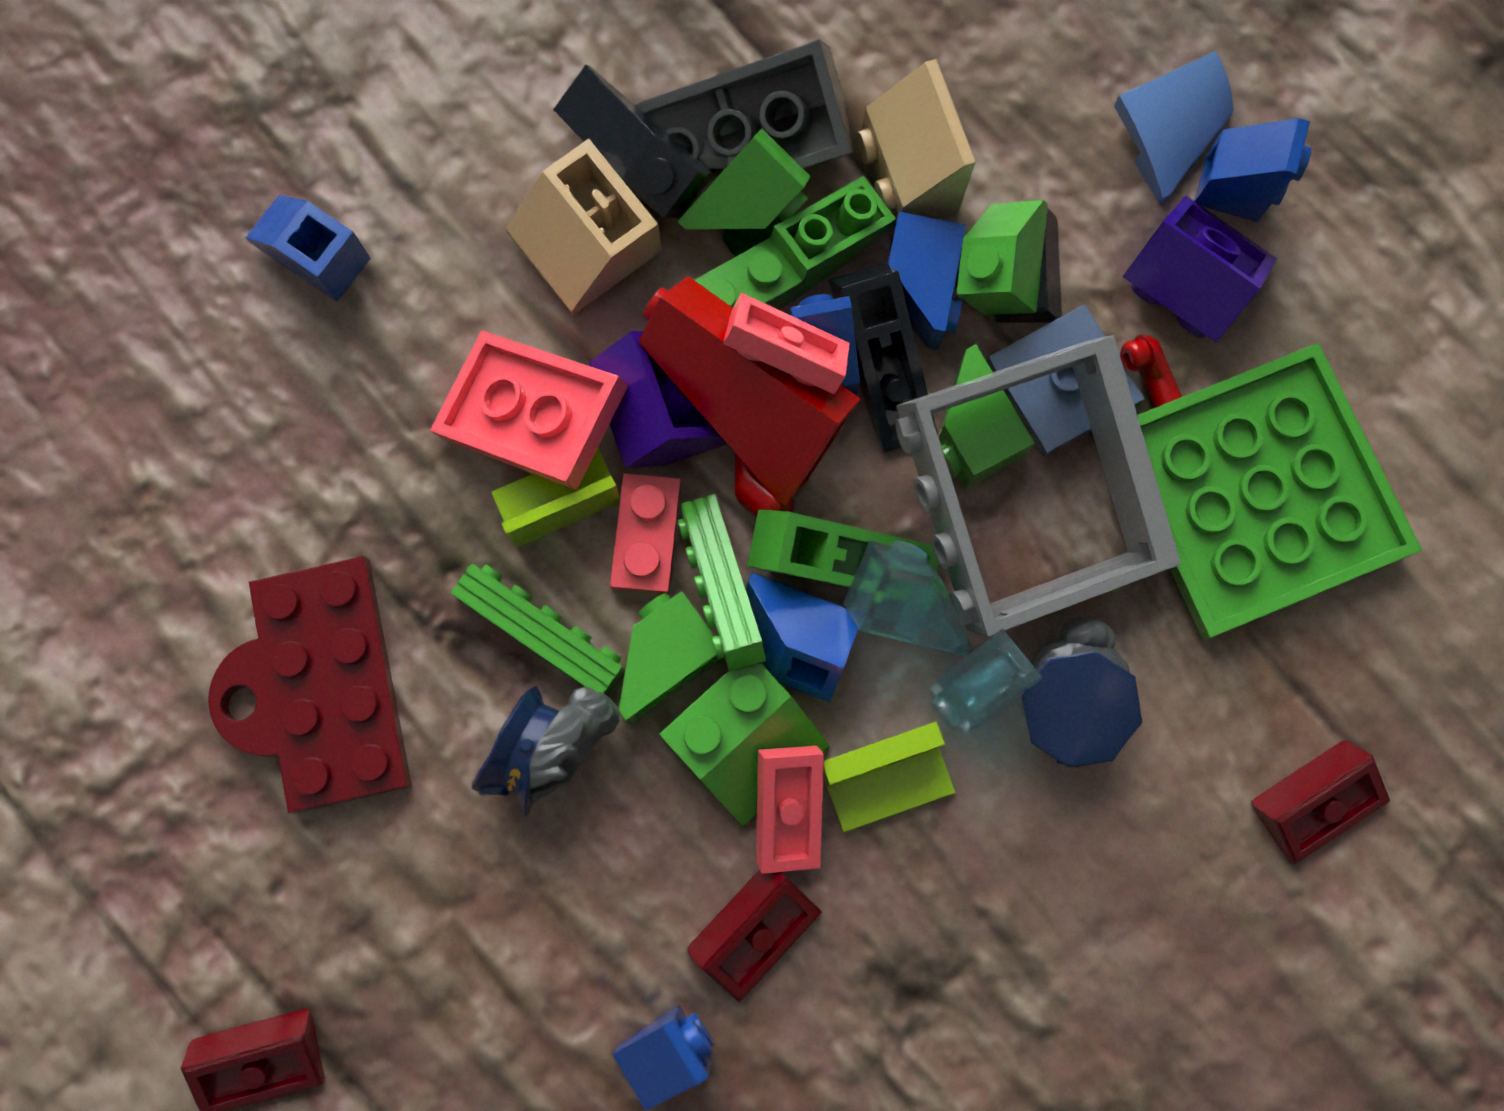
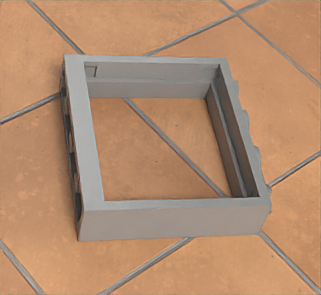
M1114 335L1088 340L896 405L900 419L896 421L897 436L903 450L907 454H912L918 477L914 479L915 494L922 509L925 512H930L936 535L932 536L933 551L940 566L945 570L948 569L954 592L950 593L949 596L950 605L956 620L960 625L965 626L967 631L988 637L1181 564ZM1073 366L1128 552L990 603L931 414Z

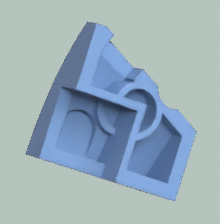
M1217 51L1119 95L1114 105L1140 151L1135 164L1158 204L1170 197L1178 183L1196 163L1207 145L1218 134L1234 112L1229 80Z

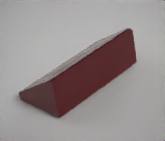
M1342 741L1255 797L1251 803L1256 814L1287 860L1295 865L1389 803L1390 799L1374 757L1349 741Z
M758 870L692 941L687 951L706 974L740 1003L818 918L822 911L782 872L762 874Z
M309 1009L297 1010L195 1038L189 1043L180 1068L199 1111H228L323 1085L325 1081L314 1020Z

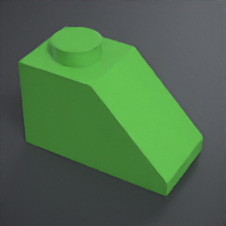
M761 128L677 222L686 230L765 229L777 216L782 221L792 217L805 203L808 197L801 190L805 187L811 176Z
M1045 200L991 204L963 238L957 295L982 315L1036 313L1048 203Z
M977 344L966 349L958 367L953 386L993 373ZM1004 390L946 409L938 436L951 478L953 479L958 476L965 489L1024 459L1035 444Z
M682 591L672 599H670L667 593H664L650 601L638 612L642 620L635 624L632 629L619 705V712L630 725L721 660L717 658L712 637L715 635Z

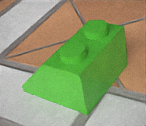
M761 663L728 671L659 734L742 827L757 814L758 750L818 746L824 752L830 746L792 696Z

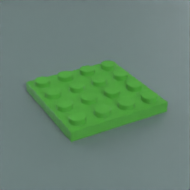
M1319 343L1137 415L1181 562L1180 565L1170 568V571L1203 641L1422 551Z

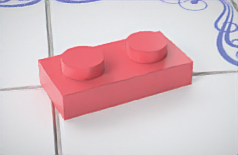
M740 294L731 311L723 344L736 349L740 355L749 360L762 361L790 374L795 380L804 385L817 386L835 394L846 377L850 343L748 295Z
M623 473L610 588L612 590L656 595L667 593L669 596L682 486L681 479Z
M818 746L758 750L756 864L762 874L821 868L824 754Z

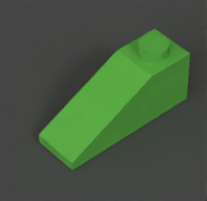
M758 509L747 567L927 604H931L939 565L933 547L930 544L793 512Z

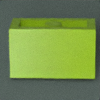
M597 448L577 490L531 474L491 492L504 521L501 523L503 529L516 548L620 503L617 486L612 475L609 473L599 448Z
M937 721L824 761L823 778L843 833L956 793L939 749L945 743Z

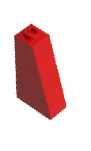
M689 276L670 290L664 287L660 288L650 299L643 312V317L649 321L638 342L772 496L786 507L809 481L861 399L842 385L839 386L835 394L817 386L804 385L795 380L790 374L762 361L749 360L740 355L736 349L723 344L733 307Z

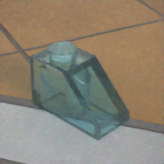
M869 541L843 603L859 630L967 656L971 644L942 579L926 559L927 554L917 546L904 541H894L892 546Z
M1002 628L929 687L936 696L930 702L940 718L951 729L959 725L965 733L976 729L1043 677Z

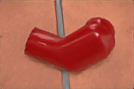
M1138 335L1134 340L1123 344L1120 350L1122 364L1129 371H1139L1155 408L1183 397L1160 342L1157 339L1148 335Z
M735 453V496L738 502L756 517L758 509L793 512L794 499L786 507L777 501Z

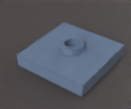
M1084 304L992 354L986 361L992 372H996L1088 340L1105 337V335ZM1073 366L1004 390L1043 458L1092 431ZM1123 366L1136 407L1145 398Z

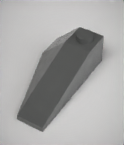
M820 39L634 104L708 169H725L761 128L803 169L853 153L845 98L831 48Z

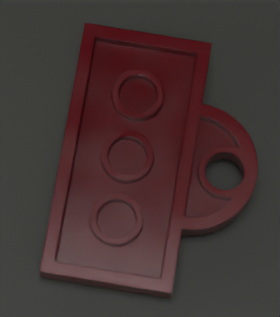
M365 556L249 581L258 639L248 641L235 648L223 659L214 673L209 688L208 704L211 719L219 734L230 745L240 751L258 756L279 758L287 811L291 814L412 787L370 560ZM249 687L256 696V707L249 717L243 720H236L229 711L230 698L237 690Z

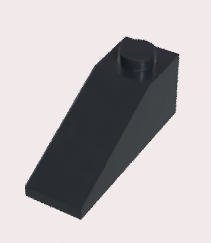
M585 64L553 109L583 142L590 139L629 189L663 218H681L714 175L713 172L589 65Z
M879 264L829 279L834 299L850 297L860 387L881 450L886 453L902 448L896 432V421L900 419L896 405L926 396L928 392L899 271L885 264Z

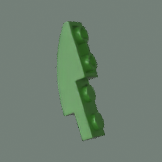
M863 176L775 225L770 238L695 279V281L731 307H734L738 297L743 293L780 310L829 277L872 244L894 225L896 217Z

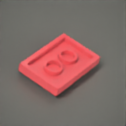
M481 330L430 431L442 440L577 490L628 385L618 375Z

